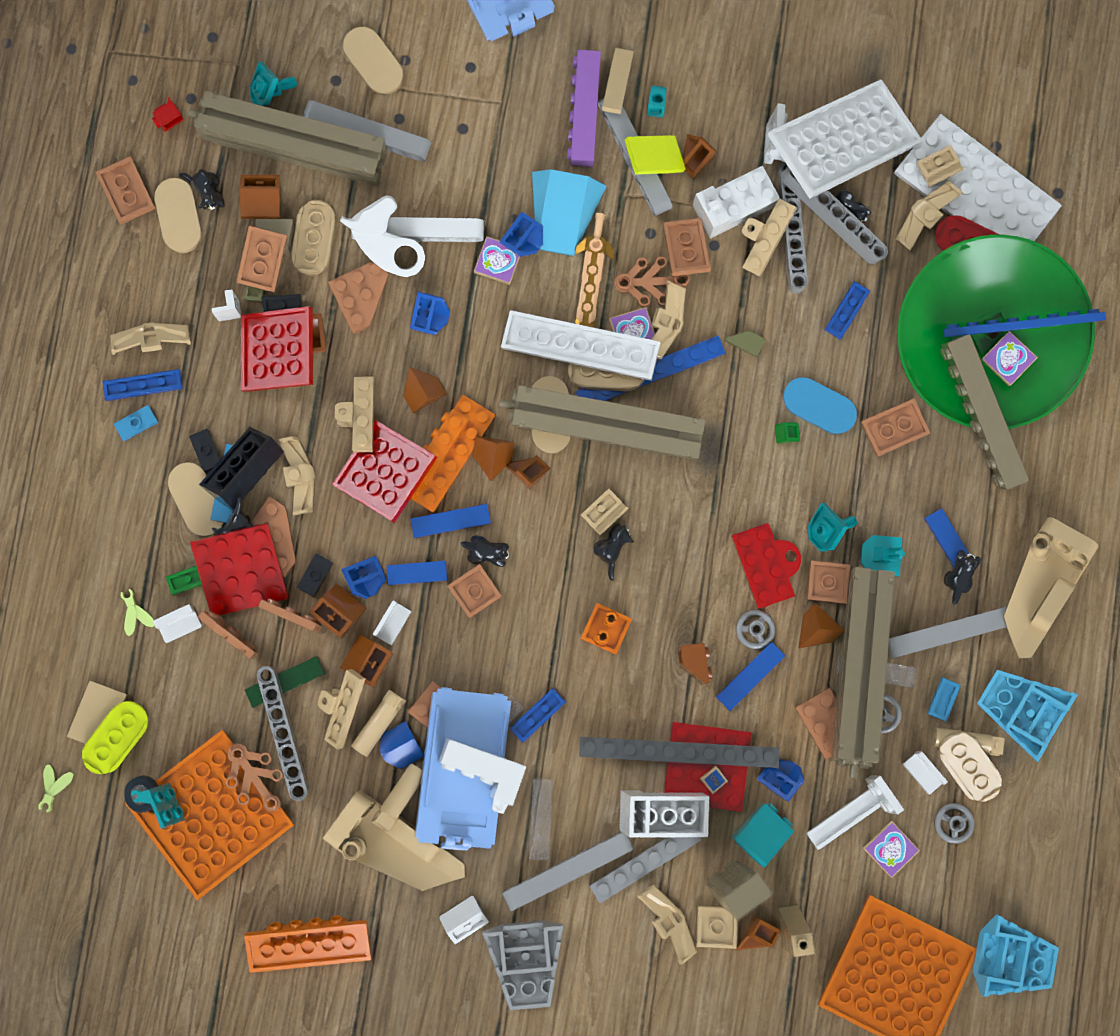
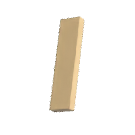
M615 48L602 111L621 114L634 51Z

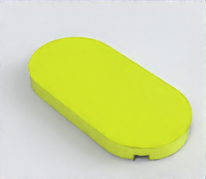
M132 701L118 703L110 710L87 740L82 750V758L85 766L91 772L106 774L116 770L145 733L148 726V717L141 705Z

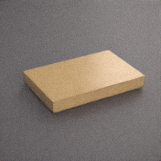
M89 681L67 737L86 743L110 710L118 703L126 701L128 694L94 681Z

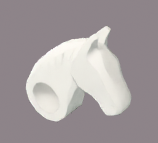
M386 195L378 199L352 218L341 217L340 221L352 230L363 252L380 268L403 277L415 275L422 269L425 260L422 246L415 239L393 235L386 231L389 217L397 209V203L392 196ZM401 246H411L417 252V261L410 268H401L394 261V253Z

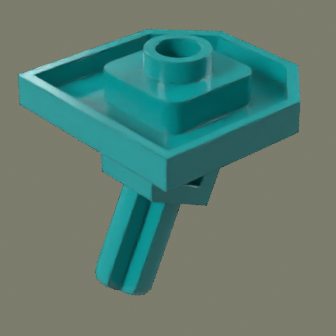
M259 61L250 85V100L253 104L267 107L272 97L282 95V90L295 88L297 86L296 78L292 76L278 80L264 62Z
M821 503L808 524V538L820 552L835 550L845 531L857 526L858 522L855 516L841 519L826 503Z
M872 535L862 544L860 564L864 568L875 571L895 572L894 577H900L901 559L905 556L902 548V537Z

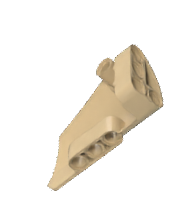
M1051 517L1046 519L1031 543L1004 614L1006 627L1019 659L1031 658L1098 549V544L1094 540ZM1040 543L1044 545L1045 548H1039L1036 544Z
M362 790L355 793L323 837V840L341 852L346 859L360 862L421 891L465 877V864L438 844L418 842V838L415 837L416 827L401 816H398L389 831H383L372 823L371 820L382 805ZM349 845H354L357 848L355 855L348 852Z

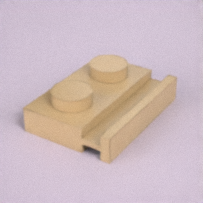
M951 145L916 163L929 188L964 170Z
M608 489L581 514V517L601 536L628 508Z

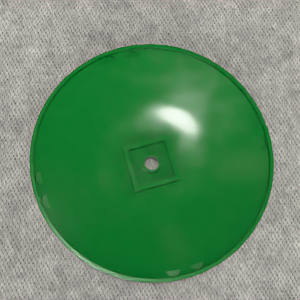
M986 235L957 243L929 261L911 283L902 302L897 325V344L906 377L920 398L933 410L953 422L971 427L970 421L972 419L970 414H966L962 406L965 403L963 397L959 396L955 389L957 382L955 378H951L948 372V367H950L948 360L943 359L940 349H943L941 344L961 336L943 338V329H947V325L951 324L967 327V323L979 322V325H986L989 320H999V323H1005L1008 318L1019 317V321L1027 320V316L1039 315V319L1047 318V314L1059 313V317L1067 316V312L1079 311V315L1087 314V310L1093 309L1089 295L1079 276L1062 257L1044 245L1030 239L1011 235ZM1095 322L1011 330L1010 332L1038 357L1011 386H1008L981 360L1008 429L1024 426L1043 418L1070 397L1085 375L1090 363L1095 341ZM1008 331L998 332L997 337L994 339L989 338L987 333L970 335L980 360Z

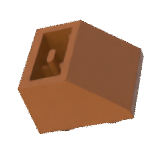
M241 175V219H280V175Z
M336 583L320 598L309 613L339 638L343 639L367 608Z
M359 634L340 669L345 672L346 670L353 669L365 678L364 683L374 688L394 653Z
M705 643L679 646L680 668L700 684L710 683L712 670L711 667H707V660L710 659L709 648L705 647Z

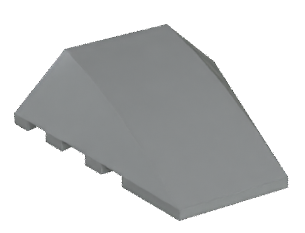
M544 920L502 924L483 932L510 1010L551 1006L563 924Z

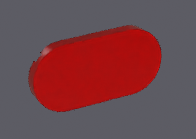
M954 215L946 217L938 224L935 231V240L939 248L944 251L964 240L1000 234L965 217Z

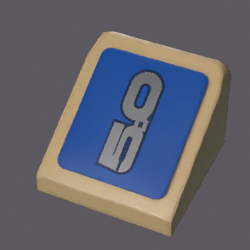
M717 766L711 768L700 778L712 794L728 782Z

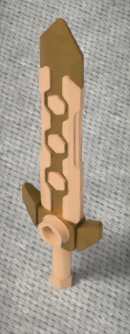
M603 213L595 214L594 235L589 236L588 239H583L576 246V254L582 253L585 250L586 252L575 324L592 328L595 325L604 252L611 259L614 258V250L609 241L606 242V239L601 237L603 220L605 219V214Z

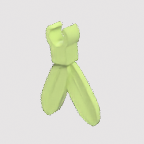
M129 589L131 596L126 598L125 593L121 592V597L125 600L128 607L124 629L126 634L131 636L135 631L136 618L146 626L154 627L155 625L151 615L138 605H135L134 592Z
M46 765L43 771V778L47 794H45L42 802L39 803L38 808L43 809V804L47 803L48 809L46 811L50 812L53 807L54 796L71 783L74 774L72 772L66 773L55 782L54 769L51 765Z

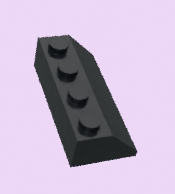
M249 427L199 485L220 503L234 510L237 497L240 496L243 500L284 451L272 437Z

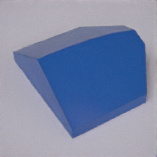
M521 212L500 240V243L520 257L536 254L543 245V225Z
M418 291L410 329L436 335L449 320L451 311L445 299Z
M376 556L341 569L352 594L364 599L376 595L387 580Z
M406 721L383 733L380 753L385 762L402 769L424 757Z
M779 759V768L766 767L757 778L759 782L775 795L787 802L790 801L805 781L800 766L793 761Z

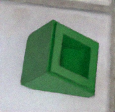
M798 422L776 424V443L800 442Z

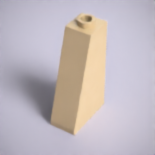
M799 906L779 907L778 912L784 949L794 957L815 954L812 932Z

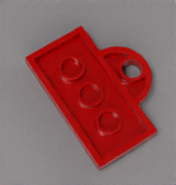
M769 523L731 536L757 609L795 597L789 578L799 570L801 554L793 543L786 540L775 541ZM786 552H794L796 555L795 561H787L785 558Z

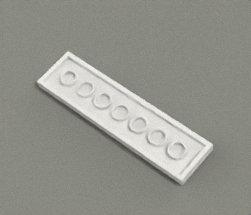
M510 310L501 348L652 381L661 343L655 340Z

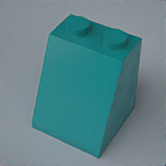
M763 802L733 833L731 838L755 862L765 868L794 833V830L791 828L793 824L786 817L781 819L776 814L778 810L771 803L767 805Z

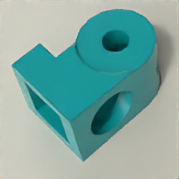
M651 85L647 116L664 117L667 87Z

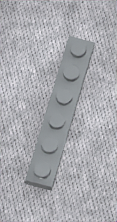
M666 837L589 886L599 903H602L702 839L700 837Z

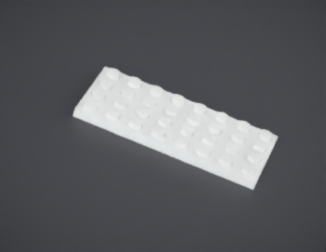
M882 79L783 124L767 134L809 199L914 148L923 141Z
M942 114L938 116L921 139L923 141L911 150L894 172L895 175L924 197L946 182L953 183L963 194L942 207L941 210L949 216L959 215L1000 235L1018 236L1035 241L1062 206ZM951 145L964 170L929 188L927 181L924 180L916 165L917 161Z

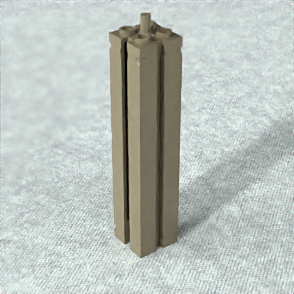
M207 91L204 97L200 99L199 108L202 111L191 108L188 111V116L195 117L194 126L197 132L200 133L199 136L203 141H211L214 144L358 182L370 183V185L378 187L382 166L388 153L387 146H385V138L374 137L371 134L219 94L214 95Z
M519 385L518 390L514 389L512 401L501 399L499 407L510 409L509 421L512 422L514 427L692 460L699 459L701 439L706 421L704 419Z
M854 567L849 573L832 744L833 752L831 755V761H836V765H850L849 778H857L858 768L868 769V767H872V765L879 761L878 751L880 749L894 587L893 580L895 575L893 571H875L869 568Z

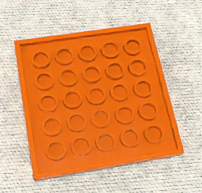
M224 730L218 732L156 780L159 786L170 783L175 791L178 804L183 810L185 820L161 829L153 809L148 812L139 813L129 808L196 900L202 898L295 825L281 806L273 812L266 810L264 799L252 782L249 792V803L246 805L238 803L237 797L241 793L245 771L240 765L237 776L239 780L238 786L235 788L227 787L226 779L230 776L232 762L228 758V750L234 743ZM239 750L235 751V757L239 758L241 756ZM231 778L229 780V784L231 786H234L236 784L234 778ZM245 795L240 797L241 802L245 803L247 801ZM269 800L268 805L274 807L275 801Z
M868 894L817 1005L877 1036H940L975 960L977 949Z

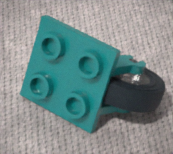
M138 776L127 783L124 797L129 808L139 813L148 812L153 809L161 829L185 820L183 810L178 804L175 791L170 783L159 786L149 776Z

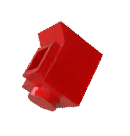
M168 97L167 104H162L152 112L154 117L151 119L156 127H162L164 132L184 121L170 97Z

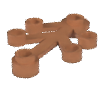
M641 257L627 274L622 273L615 278L614 285L619 292H629L638 300L639 306L644 308L649 305L650 298L647 295H642L635 288L642 286L657 299L659 306L665 307V303H661L660 298H666V294H662L654 286L667 285V281H671L686 287L689 283V275L654 277L667 264V260L664 257H658L655 264L642 278H634L640 270L647 268L648 261ZM659 260L664 261V265L660 266L657 262ZM643 261L645 266L641 267L638 263ZM683 278L685 282L681 284L678 282V279ZM626 281L627 286H622L620 282ZM645 298L648 302L642 304L640 300Z
M242 744L232 745L228 750V758L232 762L230 776L226 779L227 787L235 788L238 786L239 780L237 776L240 765L245 771L241 793L237 797L238 803L241 805L249 803V792L252 782L264 799L265 809L270 812L278 810L281 806L280 798L270 794L259 776L271 778L273 781H280L284 776L282 770L252 767L248 761L256 760L260 761L263 765H267L272 761L271 754L249 752ZM236 750H239L241 752V756L239 758L235 757L234 755ZM264 755L269 756V761L266 763L262 760ZM274 772H280L279 779L274 778ZM231 778H234L236 781L234 786L229 784ZM242 795H245L247 797V801L245 803L241 802L240 797ZM269 800L275 801L274 807L268 805Z

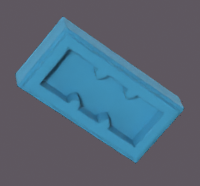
M147 405L114 423L125 442L159 422L150 406Z
M941 677L927 714L947 722L961 685Z

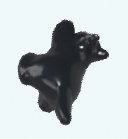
M200 169L192 177L187 173L179 174L180 177L191 183L200 194L202 201L198 208L214 210L216 205L221 208L225 206L223 197L216 191V186L220 184L216 174Z
M848 190L839 191L835 197L862 223L867 221V215L872 213L861 202H855V197Z
M240 496L237 497L234 512L229 516L227 523L222 528H212L214 535L253 526L250 523L249 515H245L241 511L243 502Z
M619 523L612 527L608 539L599 540L594 545V554L609 565L608 576L612 581L614 579L615 562L619 557L622 546L625 543L634 542L629 529L625 525L621 526Z
M478 535L472 536L471 542H461V546L469 550L467 559L470 563L479 564L483 561H488L498 567L506 565L504 560L509 556L507 551L509 545L507 543L489 542L485 537Z
M959 550L956 555L954 570L948 571L944 576V584L954 591L952 596V603L954 605L958 603L962 593H967L972 588L973 574L981 562L980 557H975L973 554L965 555L963 550Z

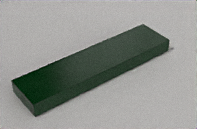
M315 656L279 673L278 676L283 694L325 675L318 656ZM259 683L244 690L252 708L264 703ZM270 689L268 691L270 699L277 697L276 690Z

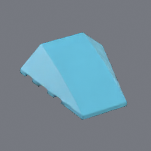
M550 169L532 172L535 221L543 225V245L540 250L574 256L576 246L581 242L607 186L589 176Z
M997 670L977 704L1032 758L1039 762L1048 743L1078 694Z
M995 915L980 930L973 966V974L981 996L987 997L993 994L1002 995L1009 992L1018 993L1025 990L1034 991L1052 988L1059 948L1018 927V925L1005 920L1003 917Z

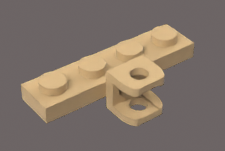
M778 199L766 224L753 218L747 219L742 228V233L756 243L742 268L761 277L797 207Z
M373 376L354 377V401L340 402L335 405L337 424L340 427H353V453L373 452Z
M353 669L346 670L341 689H333L332 693L328 690L321 691L317 703L325 713L332 714L324 740L337 750L344 747L365 682V678Z

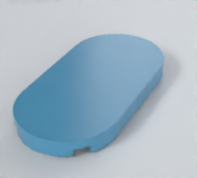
M796 378L784 390L783 401L790 413L828 433H844L850 430L856 422L857 411L851 400L809 378Z

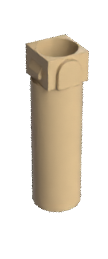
M388 690L351 747L367 757L406 700L393 691Z
M935 727L932 737L933 747L939 748L944 737L959 730ZM967 732L977 740L987 755H1003L1005 738Z
M413 764L408 766L381 808L375 813L371 820L372 823L383 831L391 829L421 784L423 770Z

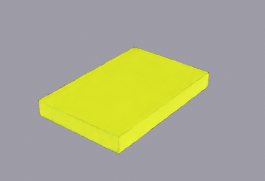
M675 135L627 137L624 140L635 175L682 173L686 170Z

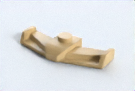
M946 182L923 199L918 200L911 207V211L896 240L908 251H911L923 227L925 226L930 230L943 216L939 209L962 195L963 192L953 183Z
M667 281L665 310L657 308L651 327L658 329L651 340L661 343L657 359L663 358L678 333L681 332L684 323L683 314L686 288L671 281Z
M150 322L110 335L112 355L141 345L142 352L162 350L161 342L187 343L191 345L188 325Z
M292 436L278 439L290 466L284 467L283 471L287 488L294 486L293 516L313 512L314 479L316 478L314 467L311 466L298 437Z
M655 885L649 886L639 893L637 897L658 916L652 923L662 939L671 937L679 964H684L697 951L681 909L677 908Z

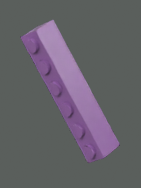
M578 50V57L574 56L573 68H577L576 75H572V86H576L575 93H571V104H574V111H570V123H573V129H569L568 141H572V148L568 147L567 159H571V166L593 167L601 51Z

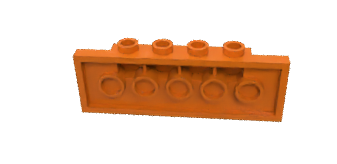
M465 395L461 396L450 413L445 412L441 419V422H443L440 429L435 428L430 436L433 440L429 445L425 444L423 446L425 450L434 454L437 459L411 497V500L432 513L436 511L473 453L476 436L483 437L496 417L494 413Z
M336 915L332 916L330 920L323 921L317 917L312 918L310 922L304 923L301 920H293L285 925H282L281 922H273L266 926L264 931L245 932L244 935L250 973L371 960L367 920L347 922V918Z

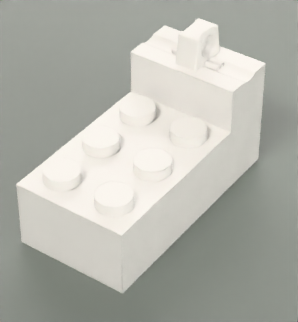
M761 166L716 189L714 186H711L697 193L693 202V208L698 217L702 219V225L711 239L747 221L748 218H754L774 208L780 197L764 167Z
M448 738L445 740L438 760L442 763L441 767L453 772L455 769H459L464 776L474 779L476 775L480 777L479 780L493 785L490 797L493 798L491 809L502 814L508 804L513 806L526 766Z
M621 790L620 831L628 837H708V795L704 793H644L640 790Z

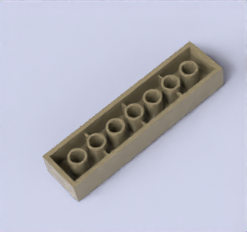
M970 334L941 344L943 348L940 349L944 360H948L950 365L948 372L951 378H955L957 382L955 389L958 395L963 397L965 402L962 404L966 414H970L972 419L970 426L973 432L978 434L979 439H977L979 448L985 451L987 457H984L987 467L991 468L994 473L992 480L995 486L1008 490L1029 481Z
M739 861L729 862L724 866L725 870L722 873L718 874L716 872L708 878L709 882L706 884L719 904L737 920L773 895L758 872Z

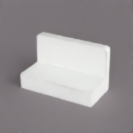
M232 289L226 290L227 306L212 308V313L218 321L241 318L238 297Z
M393 600L373 635L392 646L412 611Z
M190 604L153 621L166 643L202 627L193 605Z
M916 751L902 763L928 795L941 784L945 785L948 782L922 751Z
M473 896L439 917L446 933L454 944L489 923Z

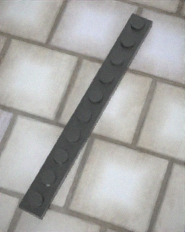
M580 737L579 757L779 768V748Z

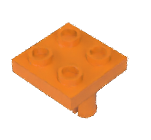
M596 603L580 639L616 655L632 618Z

